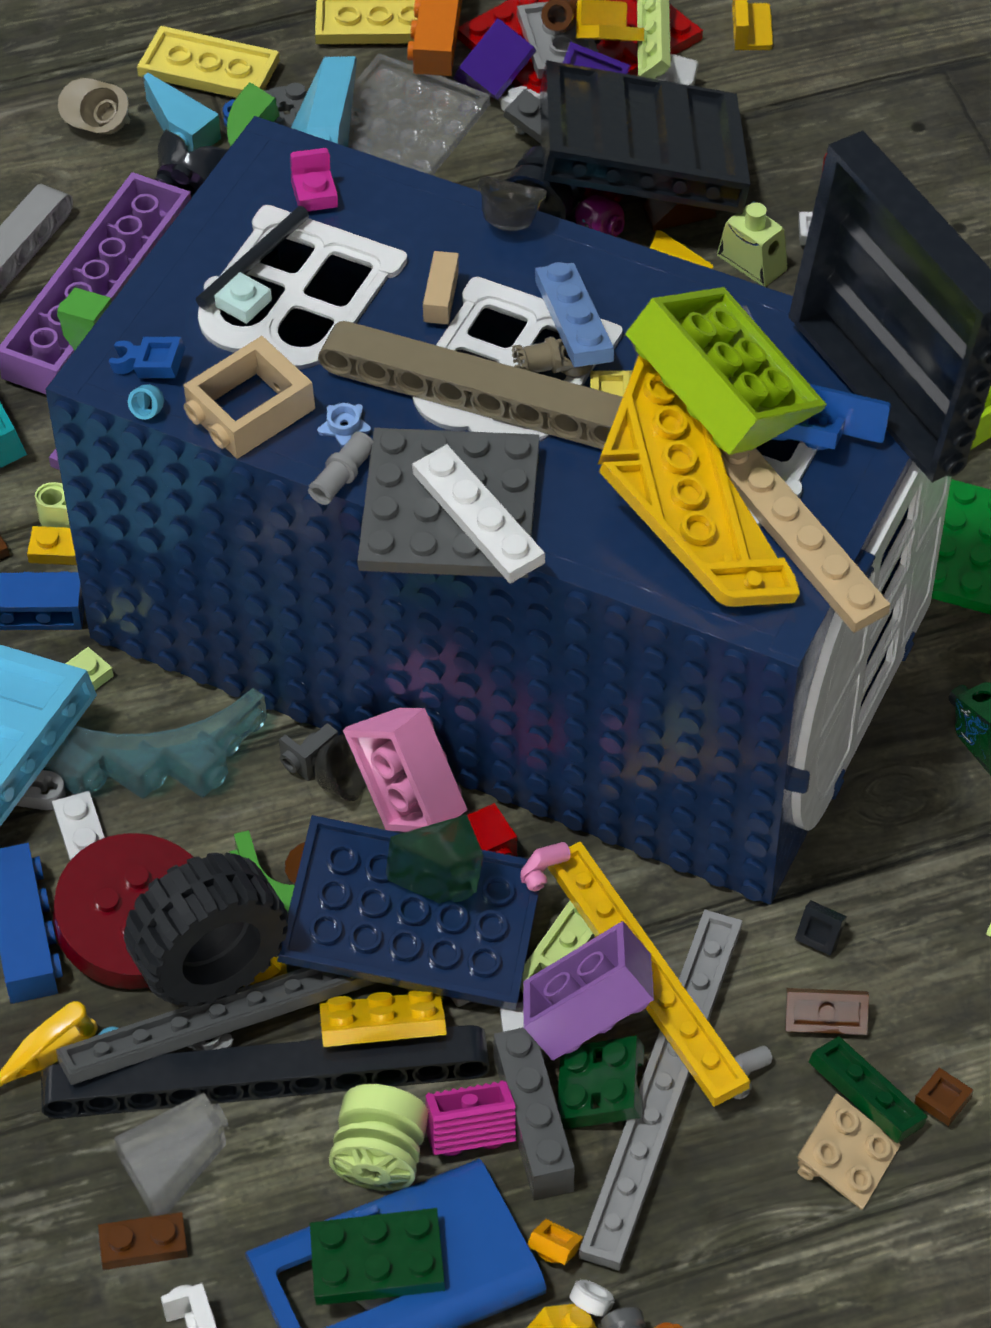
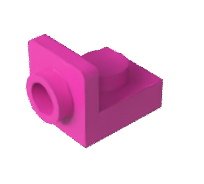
M327 148L292 152L290 154L291 183L297 205L304 207L307 211L338 207V195L330 171L329 150Z

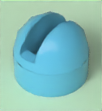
M150 384L137 387L128 397L130 411L134 416L143 420L157 415L164 404L163 393L158 387ZM152 398V409H148Z

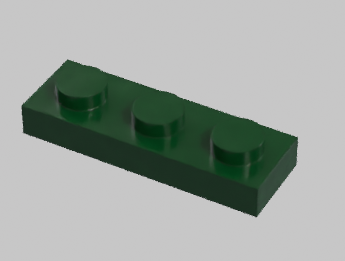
M840 1036L812 1052L808 1063L896 1143L923 1128L928 1116Z

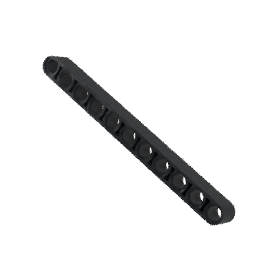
M464 1025L446 1027V1035L323 1047L322 1039L169 1053L73 1085L70 1084L61 1065L55 1064L41 1071V1111L47 1117L63 1119L344 1092L364 1084L396 1087L475 1079L486 1075L490 1070L486 1032L479 1026Z

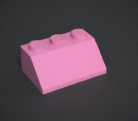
M397 708L350 725L343 730L386 830L438 834L468 810L462 798L461 789L456 783L447 762V755L441 748L433 729V722L425 708Z

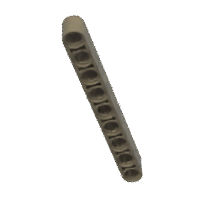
M340 321L334 325L318 355V360L322 367L335 375L603 449L622 400V396L349 321Z

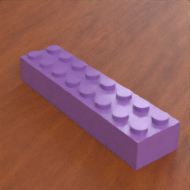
M132 172L0 344L1 378L46 394V387L74 352V349L63 336L60 320L57 316L60 303L67 298L74 287L111 297L113 301L190 201L191 192Z

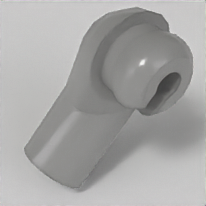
M763 1045L739 1054L734 1059L748 1077L752 1071L770 1065L772 1063V1054ZM751 1083L748 1090L734 1096L733 1098H745L749 1094V1090L752 1089Z

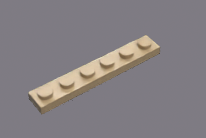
M756 448L731 455L720 449L725 471L747 508L853 633L889 614L890 603Z

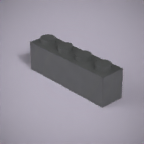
M524 1027L494 1033V1061L500 1081L507 1082L515 1102V1136L533 1201L574 1192L575 1167L540 1046Z

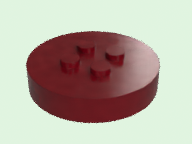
M141 833L109 836L88 845L77 853L67 864L58 880L53 912L54 930L58 943L70 962L88 977L108 986L123 989L150 988L126 949L124 931L127 916L130 910L135 909V900L141 893L145 894L149 890L148 885L156 878L161 879L168 874L166 870L175 865L180 867L186 864L187 859L193 858V856L169 840Z

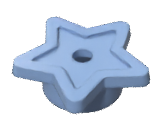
M339 403L334 406H327V421L318 427L317 431L320 435L335 437L340 446L344 447L351 439L353 433L363 432L369 434L371 427L361 420L363 409L361 404L354 406L349 403ZM347 422L348 425L342 426L341 423Z

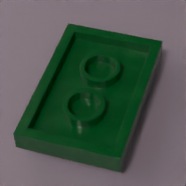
M437 1208L310 1222L316 1306L446 1291Z

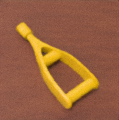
M72 1001L31 1032L0 1070V1087L13 1080L41 1071L58 1062L56 1049L93 1037L97 1032V1023L87 1016L85 1005L78 1001Z

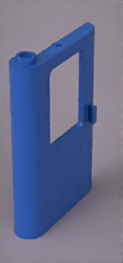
M480 1158L326 1219L334 1220L437 1208L446 1290L405 1295L326 1328H463L546 1294L545 1281L538 1263ZM310 1226L245 1252V1257L278 1328H300L277 1276L284 1270L312 1260Z

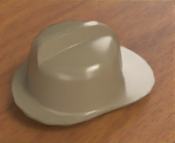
M80 78L66 85L59 95L57 104L59 114L66 123L73 127L110 135L118 132L125 124H130L128 96L122 88L116 85L90 78Z

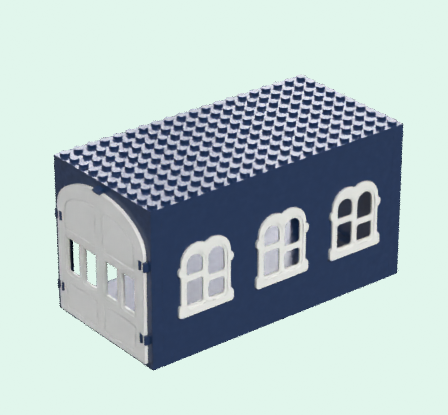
M254 116L45 389L90 638L100 645L112 646L125 651L133 658H142L158 664L166 671H175L191 677L197 683L209 684L219 688L230 696L242 697L257 703L263 709L275 710L288 715L296 722L308 723L318 728H322L328 723L338 731V736L344 738L346 737L343 730L358 722L397 708H425L433 722V729L441 748L447 755V762L455 781L470 790H479L503 803H512L529 810L538 817L553 819L563 823L571 830H581L598 837L607 844L619 845L634 851L640 857L660 861L678 872H688L705 879L714 886L726 887L741 893L749 900L761 901L771 905L808 831L819 822L831 799H836L844 783L843 776L901 661H906L914 645L912 640L931 604L951 477L947 475L932 483L887 430L885 438L881 443L842 434L836 448H828L826 450L812 449L806 446L805 442L792 439L781 441L771 439L756 447V449L890 603L889 614L853 633L753 514V518L778 558H785L794 573L800 594L795 603L736 607L725 606L719 603L600 474L599 470L602 464L597 465L603 449L338 376L322 367L319 363L318 355L334 325L340 321H349L514 367L518 363H513V359L516 358L512 357V346L521 345L526 347L539 344L549 337H554L555 340L561 339L535 282V268L562 262L575 264L614 347V362L595 364L590 371H631L632 374L639 354L635 349V345L625 333L652 298L725 287L809 384L854 394L788 317L793 296ZM327 148L330 154V171L338 195V207L308 211L309 218L246 274V276L270 288L272 300L247 324L217 308L215 303L207 310L202 309L197 304L196 297L298 207L291 183L290 154L297 151ZM434 251L459 253V274L448 324L423 322V301ZM263 336L312 381L315 410L237 459L226 448H219L212 440L207 429L201 424H194L189 419L184 409V404L186 403L184 384L255 339ZM143 337H181L186 348L176 378H138L134 370L126 374H116L113 372L109 359L121 358L114 347L115 342L125 340L131 342L134 346H140ZM566 354L565 357L570 360L569 355ZM551 370L538 373L590 388V371L578 377L567 376L562 372L553 373ZM255 374L214 401L234 421H237L276 396L277 393ZM150 384L158 387L163 393L164 404L161 411L154 417L147 420L139 419L130 411L128 397L137 387ZM152 398L148 409H152ZM339 403H349L354 406L361 404L363 406L361 420L371 427L370 433L367 435L372 440L374 428L540 434L532 539L545 552V564L529 572L528 578H519L512 583H509L505 577L359 571L358 553L371 454L358 468L356 478L349 484L345 483L329 504L322 505L316 502L308 492L310 483L326 468V461L330 455L335 452L339 453L343 448L335 437L323 436L317 431V428L327 421V406H334ZM343 422V423H341V425H342V426H345V425H348V423H347V422Z

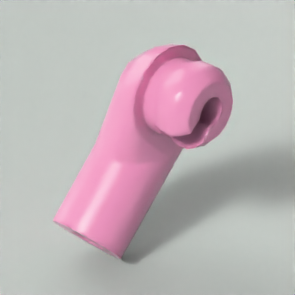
M560 842L536 849L521 870L520 877L522 883H526L530 891L535 892L542 889L544 884L547 883V877L543 874L546 868L570 859L568 845Z

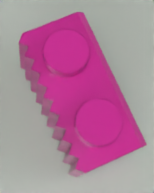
M501 1080L499 1083L492 1082L491 1085L487 1083L483 1086L477 1084L475 1087L468 1086L466 1089L460 1087L459 1090L453 1088L451 1091L444 1090L442 1093L436 1091L434 1094L428 1092L425 1095L426 1107L428 1108L426 1131L434 1155L455 1156L463 1150L481 1147L496 1149L504 1143L516 1141V1108L507 1082Z

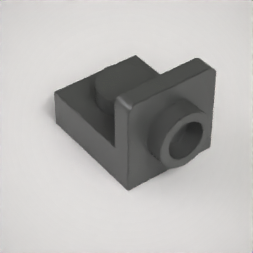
M328 723L317 732L309 734L301 745H298L287 735H283L279 739L280 760L283 766L291 773L297 772L307 781L340 755L338 731Z

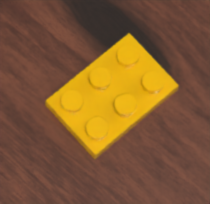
M411 990L408 994L395 996L388 992H377L365 999L352 1000L347 996H337L330 998L327 1002L319 1003L323 1047L446 1035L441 995L433 994V992Z

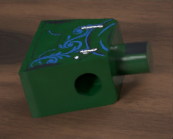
M984 682L971 689H968L965 685H959L951 691L948 698L949 702L956 708V734L983 768L991 775V683Z

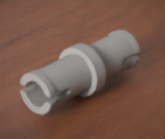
M363 432L353 433L351 439L339 453L335 452L330 455L326 461V468L308 486L310 487L308 489L310 496L322 505L329 504L345 483L349 484L356 478L358 468L371 454L373 440Z

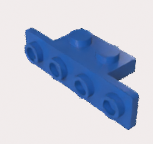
M810 384L827 406L821 412L773 438V440L780 441L792 439L805 442L806 446L816 450L835 449L842 434L881 443L886 435L891 404L878 399Z

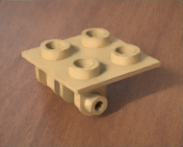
M836 1093L797 1156L800 1167L798 1173L807 1180H812L814 1176H820L862 1210L901 1144L892 1140L874 1122Z

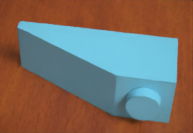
M147 72L143 75L146 100L163 131L168 129L179 135L185 141V144L188 145L187 150L189 152L201 146H212L221 139L219 114Z

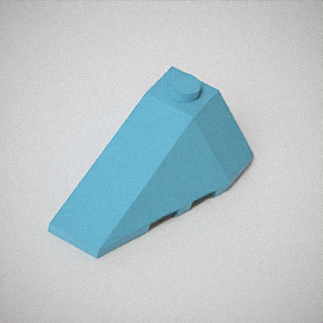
M356 56L323 58L291 128L348 147L357 64Z

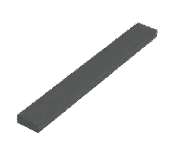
M301 968L237 989L235 994L227 998L224 996L216 998V1002L205 1005L198 1002L196 1006H185L56 1049L57 1059L70 1084L73 1085L376 983L339 974Z

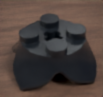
M166 129L158 144L159 168L154 180L190 191L192 198L229 149L201 146L189 152L185 141L179 135Z

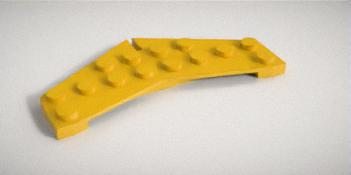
M638 355L597 465L602 464L599 470L600 474L719 603L731 607L795 603L800 594L795 575L785 558H778L727 475L720 449L714 443L712 435L700 421L689 414L685 403L673 390L669 389L662 382L661 375L650 362Z

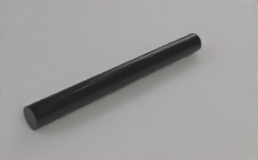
M298 206L199 294L196 297L197 304L204 310L215 303V294L239 272L246 275L309 218L308 211L302 206Z

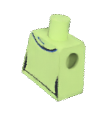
M751 203L744 207L743 214L736 213L725 223L717 256L761 286L766 287L787 271L785 231L781 225L766 216L767 209L763 204Z

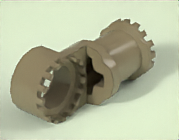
M554 337L545 338L543 343L526 347L521 345L512 346V357L516 358L513 359V363H518L514 367L535 373L551 370L553 373L562 372L567 376L578 377L587 374L593 366L573 367L571 360L565 357L568 353L562 340H555Z

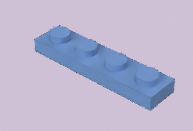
M557 262L546 267L535 268V282L573 367L614 362V347L575 264Z

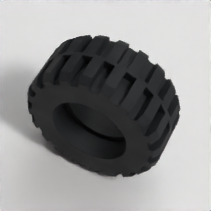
M218 852L207 853L205 858L196 856L187 859V863L180 867L175 865L166 870L168 874L161 879L156 878L148 885L149 890L145 894L141 893L134 904L135 909L130 910L127 916L124 931L126 949L151 991L166 1002L184 1006H196L198 1002L205 1005L216 1002V998L222 996L227 998L235 994V990L243 985L247 987L255 981L254 977L258 973H264L270 967V960L278 956L282 949V941L286 940L288 930L287 910L262 870L249 858L227 852L225 855Z

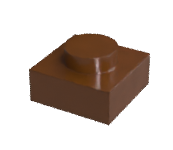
M939 1067L918 1092L914 1104L949 1126L971 1100L973 1089Z

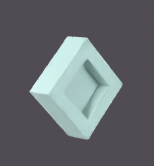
M241 272L214 295L217 308L246 324L272 300L270 288Z

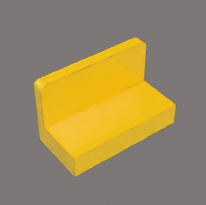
M606 0L577 1L576 38L644 41V28L626 27V2Z
M733 0L734 49L772 50L770 4L747 3V0Z

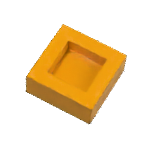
M545 1219L532 1231L527 1245L529 1248L537 1251L542 1259L551 1263L565 1265L578 1252L583 1236Z

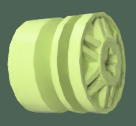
M364 1084L349 1089L343 1098L338 1118L339 1129L334 1134V1146L331 1148L329 1155L330 1167L344 1180L363 1188L394 1191L409 1187L416 1177V1164L420 1159L419 1146L424 1141L428 1123V1108L416 1096L393 1086Z

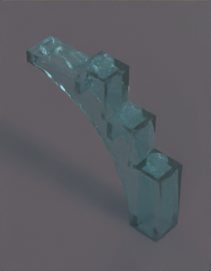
M252 688L232 705L204 720L177 729L148 734H114L88 730L75 725L42 770L59 774L63 779L65 788L74 795L90 791L91 794L93 791L99 790L110 776L144 799L152 790L160 788L167 776L170 775L203 798L213 788H218L225 781L228 774L226 757L232 756L247 736L252 732L258 731L263 726L267 718L265 696Z

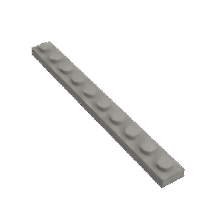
M704 909L679 981L709 1022L742 929V920ZM661 1030L639 1086V1092L642 1096V1117L627 1120L579 1250L580 1259L620 1271L690 1075L689 1070Z

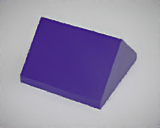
M497 18L460 65L453 78L463 85L498 100L537 50Z

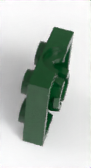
M637 1035L582 1044L576 1051L560 1056L557 1108L564 1130L642 1117V1096L637 1086L636 1075L638 1066L644 1065V1044ZM602 1058V1062L595 1063V1059ZM593 1103L600 1106V1108L593 1109Z

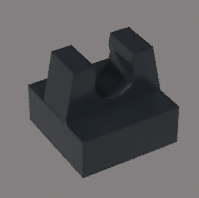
M811 900L805 906L795 940L831 956L836 950L847 916Z

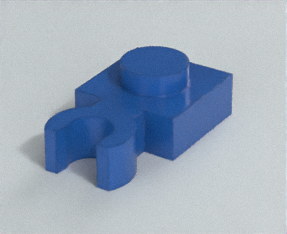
M143 337L140 346H134L131 342L125 340L115 342L114 347L121 358H110L109 364L116 374H126L134 370L138 378H176L186 347L181 337Z

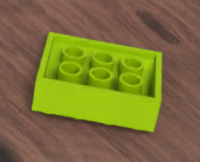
M725 287L652 298L625 333L635 345L637 353L650 362L661 375L662 382L685 403L689 414L703 424L712 435L714 443L720 449L726 451L728 455L753 450L821 412L827 406L824 400Z

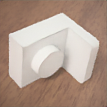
M202 1283L194 1286H178L171 1290L169 1294L161 1297L167 1322L184 1317L187 1328H216Z

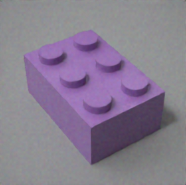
M621 921L523 981L524 1029L552 1060L565 1053L569 1054L576 1051L586 1040L598 1033L609 1031L616 1022L631 1013L641 1012L654 1000L651 953L629 927Z

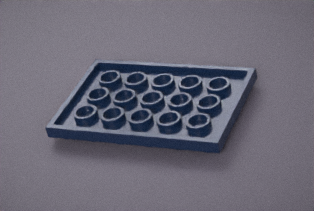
M312 815L288 911L286 940L282 941V949L278 954L277 962L516 1010L539 890L535 892L530 891L526 883L524 884L521 881V870L529 859Z

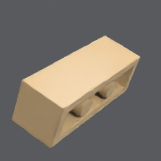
M434 251L423 301V322L449 323L459 274V253Z

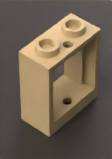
M263 336L255 339L184 384L186 397L184 409L189 419L196 425L201 424L209 431L212 440L219 448H226L237 459L315 410L312 381ZM257 374L277 395L237 421H234L214 400Z

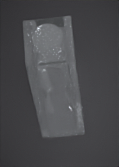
M205 1093L114 1137L118 1157L152 1216L168 1214L226 1145L224 1128L228 1126L226 1116L219 1104L211 1105Z

